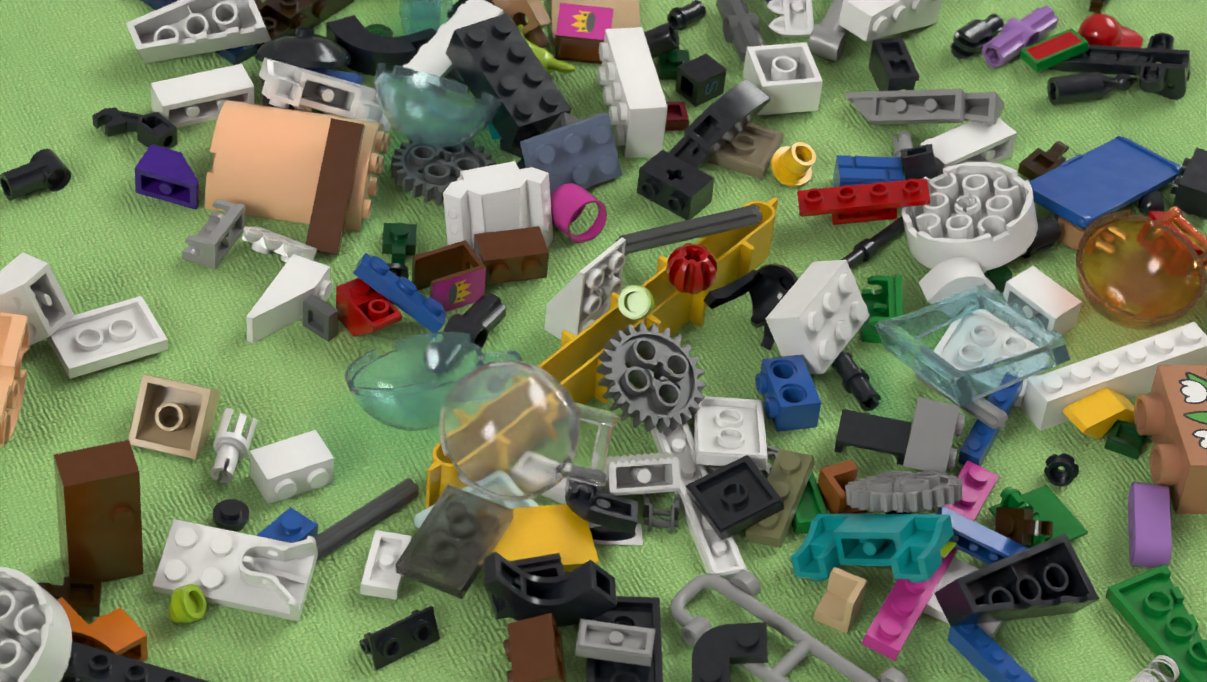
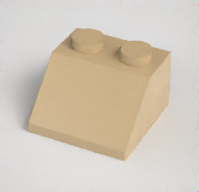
M142 374L128 437L130 445L198 459L213 426L221 390Z

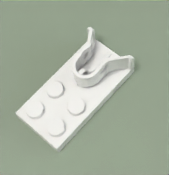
M173 519L153 583L154 592L172 595L176 588L194 584L202 590L207 603L299 621L318 557L316 540L314 537L307 536L306 540L288 543Z

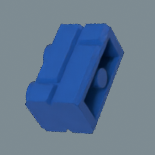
M836 156L833 174L834 187L904 180L901 157Z

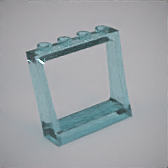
M981 285L974 286L919 310L879 321L875 324L882 343L888 352L959 406L968 404L1071 360L1066 343L1056 330L1048 333L1043 323L1036 316L1028 319L1023 309L1014 302L1009 306L999 290L994 289L989 292ZM978 309H985L1039 348L993 364L962 371L956 369L918 339Z

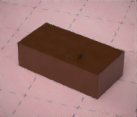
M129 440L53 454L60 558L66 577L102 579L103 583L144 574L140 471Z

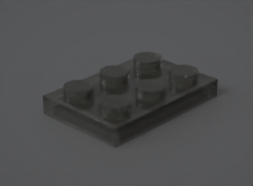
M447 485L395 564L396 573L463 599L484 566V558L493 552L512 522L513 509Z

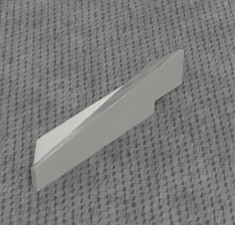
M963 89L846 92V98L872 125L963 123V120L996 124L1004 108V102L996 92L965 93Z

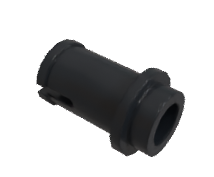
M695 0L681 8L674 7L667 16L668 24L671 23L675 30L683 31L688 27V24L705 17V6L701 1Z

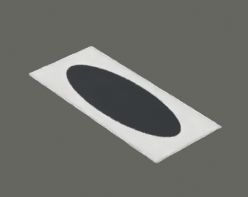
M588 523L594 544L643 545L642 524L637 523L634 534L624 531L617 532L604 526Z

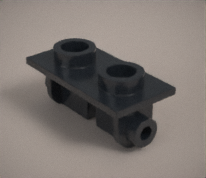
M430 606L421 611L414 610L410 616L374 633L368 632L364 634V639L360 640L359 644L365 654L371 652L376 670L440 640L434 608Z

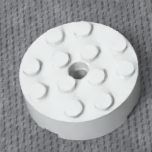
M969 162L943 168V174L930 180L924 177L928 181L929 205L902 207V217L909 250L917 261L931 269L947 259L967 257L978 262L983 273L1023 255L1034 241L1038 230L1033 191L1029 181H1024L1020 178L1017 170L997 163Z
M0 567V682H60L68 667L72 647L71 626L65 610L53 596L26 574L15 569Z

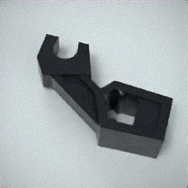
M115 107L105 108L92 115L93 126L98 129L104 125L105 135L108 137L132 131L137 132L138 142L147 148L151 144L167 149L177 145V127L159 112L142 115L119 111Z

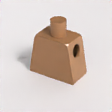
M492 0L496 7L503 10V14L508 13L516 27L520 24L523 25V35L529 42L541 48L549 45L542 28L551 24L541 0Z

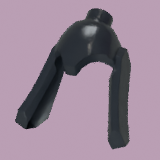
M776 263L767 264L757 271L752 270L723 287L709 291L703 301L708 307L714 309L749 292L752 303L751 324L756 328L764 326L761 346L771 350L775 340L767 324L766 317L796 283L798 278L793 271L784 265Z

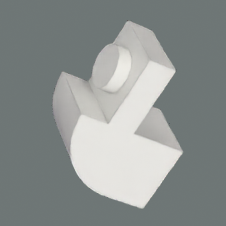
M954 257L942 261L918 282L927 302L948 316L955 313L968 299L992 311L1000 305L994 293L996 290L994 284L985 277L979 263L967 257Z

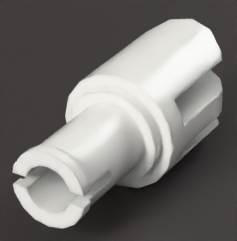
M226 408L223 412L213 443L217 456L210 475L213 480L217 481L220 471L223 470L220 483H229L233 480L237 461L247 456L258 421L252 418L244 436H241L247 415L240 412L230 432H227L233 409Z

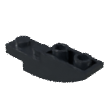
M749 80L742 81L717 99L684 130V137L668 153L700 170L725 142L729 144L767 105L770 97Z

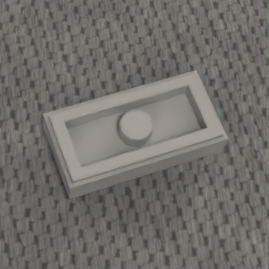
M580 619L575 656L651 666L655 629Z

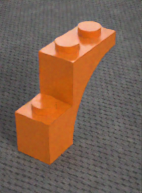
M62 597L57 600L68 616L72 641L144 662L148 660L147 634L121 607L106 615H101L88 625Z

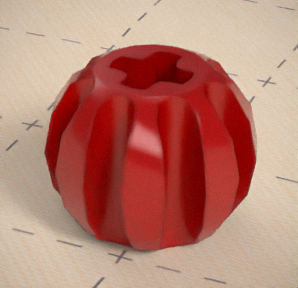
M686 243L682 247L676 248L669 256L666 267L669 282L679 292L694 295L707 290L713 284L716 278L717 262L714 255L705 246Z

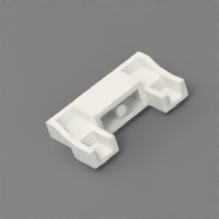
M264 58L259 76L265 80L262 94L270 99L269 104L288 109L290 104L294 108L306 112H311L312 108L324 111L323 114L380 122L383 123L385 131L390 132L395 112L388 106L386 92Z

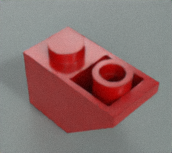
M360 278L336 286L338 320L353 336L372 333L402 320V314L393 304Z

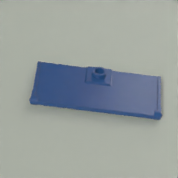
M1118 136L1083 155L1079 154L1063 162L1059 167L1029 181L1032 187L1035 203L1070 221L1072 224L1085 228L1138 200L1147 193L1153 192L1175 180L1176 176H1180L1182 166L1125 137Z

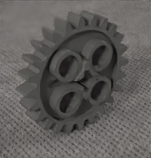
M433 133V138L431 139L425 135H421L420 141L411 137L409 138V144L402 142L400 149L395 148L391 162V177L396 178L395 185H403L402 192L413 191L412 198L423 196L425 203L434 199L437 205H441L444 201L443 192L451 182L457 181L460 177V171L496 165V161L491 160V153H484L485 148L483 146L474 148V141L463 143V137L461 136L456 140H452L450 134L440 138L436 133Z
M640 322L635 328L630 324L623 331H617L603 346L605 350L598 356V359L603 363L596 371L605 375L598 381V385L608 387V391L603 395V398H613L615 402L610 408L612 411L618 408L623 410L621 415L622 421L631 416L634 428L644 422L646 432H650L654 427H657L658 431L663 433L668 427L673 431L681 424L684 425L700 409L698 404L705 398L700 391L706 387V383L698 380L705 371L694 366L700 358L688 355L692 346L682 347L680 345L681 335L676 336L674 339L670 338V328L667 327L662 333H659L656 323H653L648 329L643 322Z

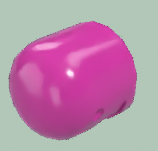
M568 183L557 187L550 194L552 224L573 242L583 243L590 241L602 232L607 219L606 207L579 185ZM596 203L599 211L593 225L580 235L571 234L569 232L570 223L574 222L582 214L586 204Z

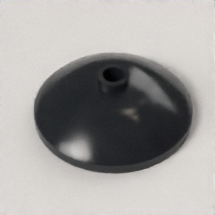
M308 27L295 28V33L279 35L261 45L256 51V59L263 62L264 58H268L299 68H334L351 63V55L345 48L328 37L314 34V29Z

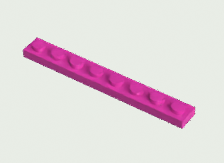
M967 460L957 477L961 478L963 498H960L961 501H955L954 504H945V507L975 521L999 476ZM953 548L945 558H942L943 564L927 581L912 583L909 579H898L865 634L862 644L895 661L958 549Z

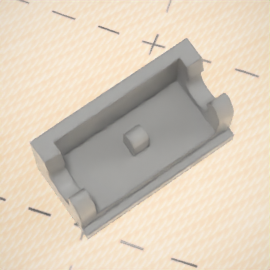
M216 200L212 206L226 212L225 215L212 212L209 220L198 235L187 237L185 243L189 244V246L182 251V259L215 270L243 233V228L245 227V204L239 203L237 205L225 200Z

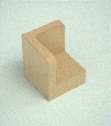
M834 567L829 576L827 591L815 610L814 620L848 634L862 609L867 580Z

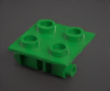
M1047 485L1022 495L1018 489L1007 487L1000 493L1001 503L989 507V511L995 518L996 507L1034 509L1033 520L1053 521L1052 536L1032 535V545H1023L1027 548L1034 547L1065 533L1070 541L1088 534L1083 525Z

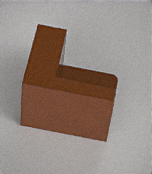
M852 459L820 468L818 487L830 514L866 513V510L851 508V505H847L845 485H848V482H854L858 473V468Z

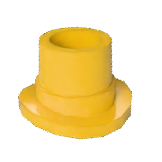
M797 142L792 147L785 146L779 148L771 159V171L774 177L789 187L805 185L812 176L811 166L816 160L815 152L808 144L803 142Z

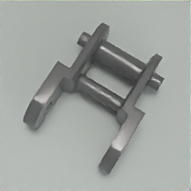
M649 493L644 494L643 517L648 518V520L644 519L643 525H648L647 531L650 532L652 527L669 528L670 533H673L674 527H678V522H674V520H678L679 495H674V504L671 505L670 511L653 510L652 503H649ZM652 515L669 516V520L652 519Z

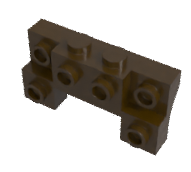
M254 0L270 39L279 35L295 33V28L297 27L314 28L354 2V0H265L263 2ZM259 43L258 48L265 43Z

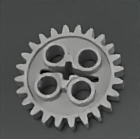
M886 471L876 474V477L864 476V479H854V482H848V485H845L847 505H851V508L867 509L871 512H890L892 510H897L898 513L924 512L931 510L932 507H945V504H954L955 501H961L960 498H963L961 478H956V475L948 476V473L940 474L939 472L919 471L916 473H911V471Z

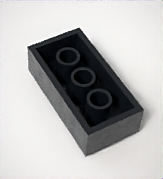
M508 13L454 30L446 50V55L509 150L521 146L520 142L543 134L563 112L570 114L572 108Z

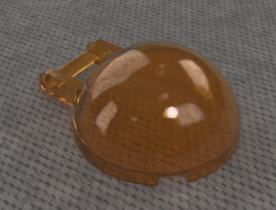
M1177 206L1171 208L1155 221L1151 220L1148 216L1130 215L1131 209L1109 213L1094 221L1085 230L1076 253L1078 282L1087 302L1108 321L1135 330H1153L1165 327L1186 316L1202 297L1207 285V237L1182 216L1183 211ZM1174 226L1204 253L1198 256L1193 247L1170 227Z

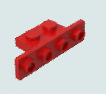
M925 178L819 189L813 188L797 192L799 215L801 217L832 214L833 225L897 219V208L930 204L928 181Z

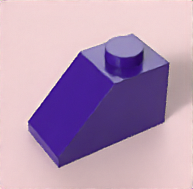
M151 144L135 167L136 193L197 210L199 207V181L182 153Z

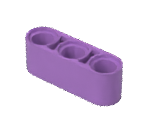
M1132 482L1130 486L1128 529L1129 561L1131 566L1157 568L1166 564L1169 567L1172 540L1168 486Z

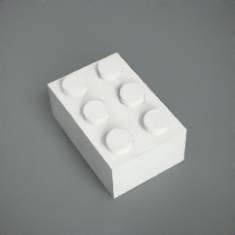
M847 260L812 262L766 317V321L782 357L802 355L810 374H824L870 315Z

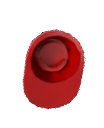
M1104 13L1092 14L1086 17L1078 29V34L1088 41V45L1140 48L1143 43L1142 36L1137 32L1120 26L1114 17Z

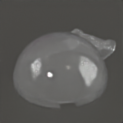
M502 360L481 365L456 382L446 396L440 412L439 435L445 457L449 455L454 466L460 472L458 477L476 492L492 499L516 502L538 498L542 493L559 484L563 478L593 486H605L607 474L604 473L611 433L612 428L618 424L619 416L613 412L574 402L560 381L538 366L523 361ZM580 420L598 425L590 469L574 464L580 446Z

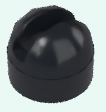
M1158 190L1149 192L1140 198L1138 208L1142 214L1148 216L1150 211L1164 212L1163 199Z

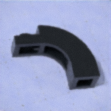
M355 15L327 22L326 37L341 45L351 55V63L346 65V67L359 73L376 77H397L401 67L408 64L416 56L420 47L427 44L437 33L432 27L399 37L380 36L368 31Z
M496 551L484 558L485 587L492 594L499 596V612L516 621L551 613L558 627L579 624L580 619L592 620L617 606L615 578L592 560L561 576L539 577L522 571Z

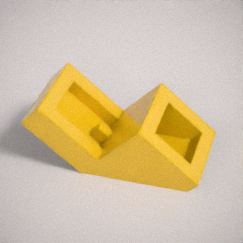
M1106 387L1066 406L1062 411L1083 434L1099 440L1117 419L1135 424V406L1123 394Z

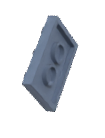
M600 113L520 142L526 168L533 167L549 173L550 194L563 184L572 183L586 189L622 175L610 118L607 113Z

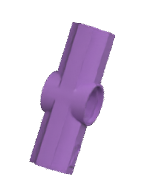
M1045 5L1042 8L1035 9L1021 20L1014 17L1008 20L1001 34L983 45L982 55L985 57L986 63L993 68H996L998 65L1002 66L1020 54V49L1039 42L1042 37L1057 28L1058 18L1055 16L1054 10Z

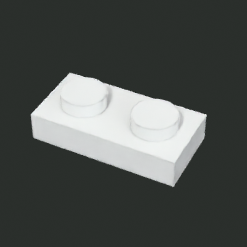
M375 530L360 584V594L397 600L411 548L412 536Z

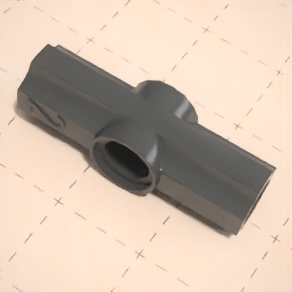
M744 0L716 1V7L723 20L724 38L727 43L733 42L740 60L745 62L747 47L765 46L760 36L758 16L756 13L749 12Z

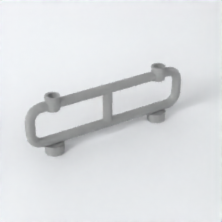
M740 570L729 581L713 574L697 576L677 592L671 601L670 610L672 616L684 627L681 630L682 638L693 647L705 632L712 629V626L703 616L697 615L694 617L688 613L685 606L704 589L718 591L795 642L797 645L772 669L764 663L738 664L763 682H791L785 676L809 653L853 682H909L901 671L892 667L887 668L877 679L755 599L754 597L761 591V585L758 579L747 570Z

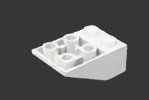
M620 238L584 267L546 305L544 330L560 340L564 330L577 336L609 311L611 294L615 292L620 295L623 286L622 271L626 261V256L624 255L626 239Z
M22 252L0 271V312L26 315L28 317L29 346L50 337L74 316L49 263Z

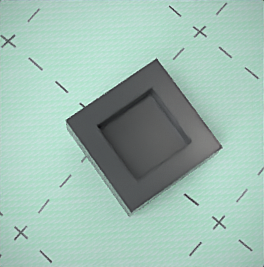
M312 294L303 301V326L329 342L338 333V310L330 303L324 302Z

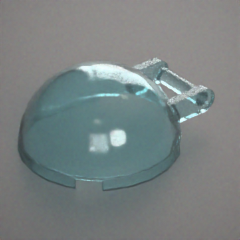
M377 64L375 75L376 97L383 115L393 129L403 137L423 146L434 148L453 147L472 140L492 122L502 103V100L486 92L482 93L481 99L466 95L467 85L397 65H394V70L391 72L385 69L386 64Z
M434 332L394 341L396 350L379 357L377 356L376 349L367 352L347 368L345 381L352 397L369 416L389 427L403 431H419L435 428L451 421L470 402L498 399L504 392L505 382L511 374L519 371L523 361L520 354L512 350L482 353L480 346L471 343L470 334Z

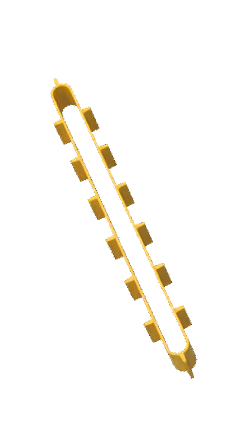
M774 197L768 202L751 201L743 206L757 205L762 213V220L758 224L704 236L695 243V245L705 246L714 255L717 262L716 278L707 290L694 295L679 292L669 282L666 267L668 258L661 255L658 258L657 273L641 285L652 293L655 308L646 318L636 320L625 317L618 307L619 295L613 292L608 312L577 336L564 330L561 335L560 349L528 374L524 375L513 369L511 371L510 388L478 413L472 415L463 409L460 410L458 428L433 448L432 465L427 469L425 509L499 468L508 476L509 465L545 437L557 443L559 441L560 424L595 397L607 403L608 399H604L603 395L608 391V387L598 385V381L605 375L598 373L596 369L603 363L598 359V356L605 350L603 346L617 331H623L630 324L635 328L640 322H643L647 329L653 323H656L659 333H662L668 327L670 328V336L689 321L701 327L704 323L705 309L708 307L703 300L708 292L739 279L754 270L768 258L778 198Z

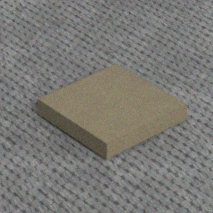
M748 123L729 144L725 142L707 163L763 179L771 165L773 154L783 143L784 134Z

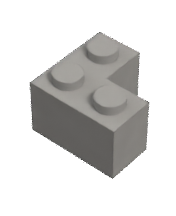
M918 397L903 466L923 471L939 472L940 474L945 473L946 468L954 469L958 449L951 448L954 434L961 436L965 419L964 414H959L960 406Z

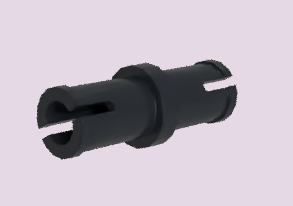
M840 352L834 360L835 362H832L831 365L842 378L844 389L848 393L853 394L862 410L871 411L880 404L881 397L870 384L869 375L864 369L858 367L849 352Z

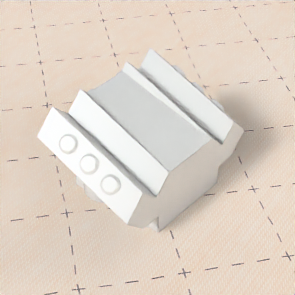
M515 161L460 171V177L457 181L451 182L443 192L448 245L466 240L473 249L474 234L538 226L547 248L553 241L548 172L533 167L519 169Z

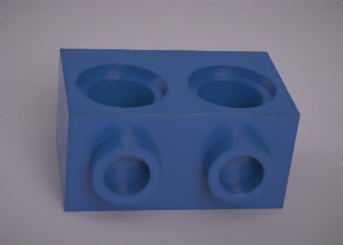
M793 355L762 359L760 373L756 374L755 378L758 394H763L767 418H772L777 432L817 427L821 401L803 356Z

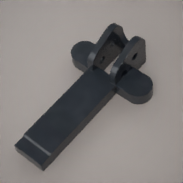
M1157 33L1150 37L1147 48L1088 45L1089 51L1048 68L1066 72L1088 73L1097 71L1101 74L1127 73L1129 75L1139 76V84L1142 91L1155 93L1171 100H1178L1185 95L1187 82L1190 78V50H1174V37L1168 33Z

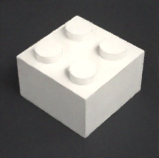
M807 42L747 47L743 78L744 80H749L770 97V101L758 115L818 111L823 81Z

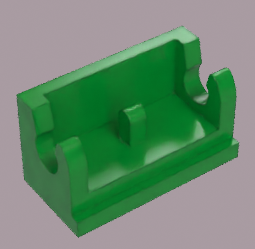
M895 274V277L870 276L867 278L868 284L880 285L882 288L879 290L862 289L861 296L867 305L870 315L861 326L862 342L899 345L903 325L902 275Z

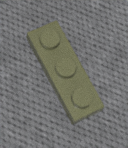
M779 449L767 480L783 500L784 510L748 527L745 532L747 541L782 547L815 465L813 455Z

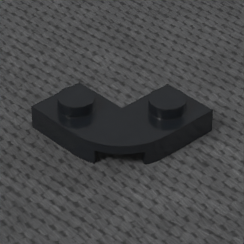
M570 464L565 486V501L568 507L576 515L588 522L607 527L613 531H624L634 534L638 523V502L604 493V472Z
M767 623L724 624L705 632L693 648L692 682H731V664L768 663Z

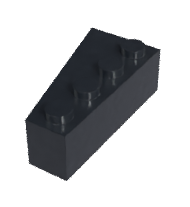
M1066 533L957 578L934 593L951 627L1076 613L1099 600Z

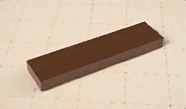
M331 118L306 239V245L317 248V252L339 256L365 129L364 124Z

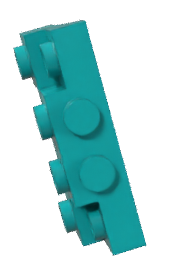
M818 514L811 521L805 541L791 556L795 577H807L812 581H821L829 578L834 567L838 568L840 565L892 566L894 579H909L912 583L927 581L943 564L940 550L954 535L950 514Z

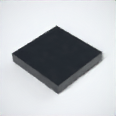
M749 455L686 485L687 494L721 541L784 510L783 500Z

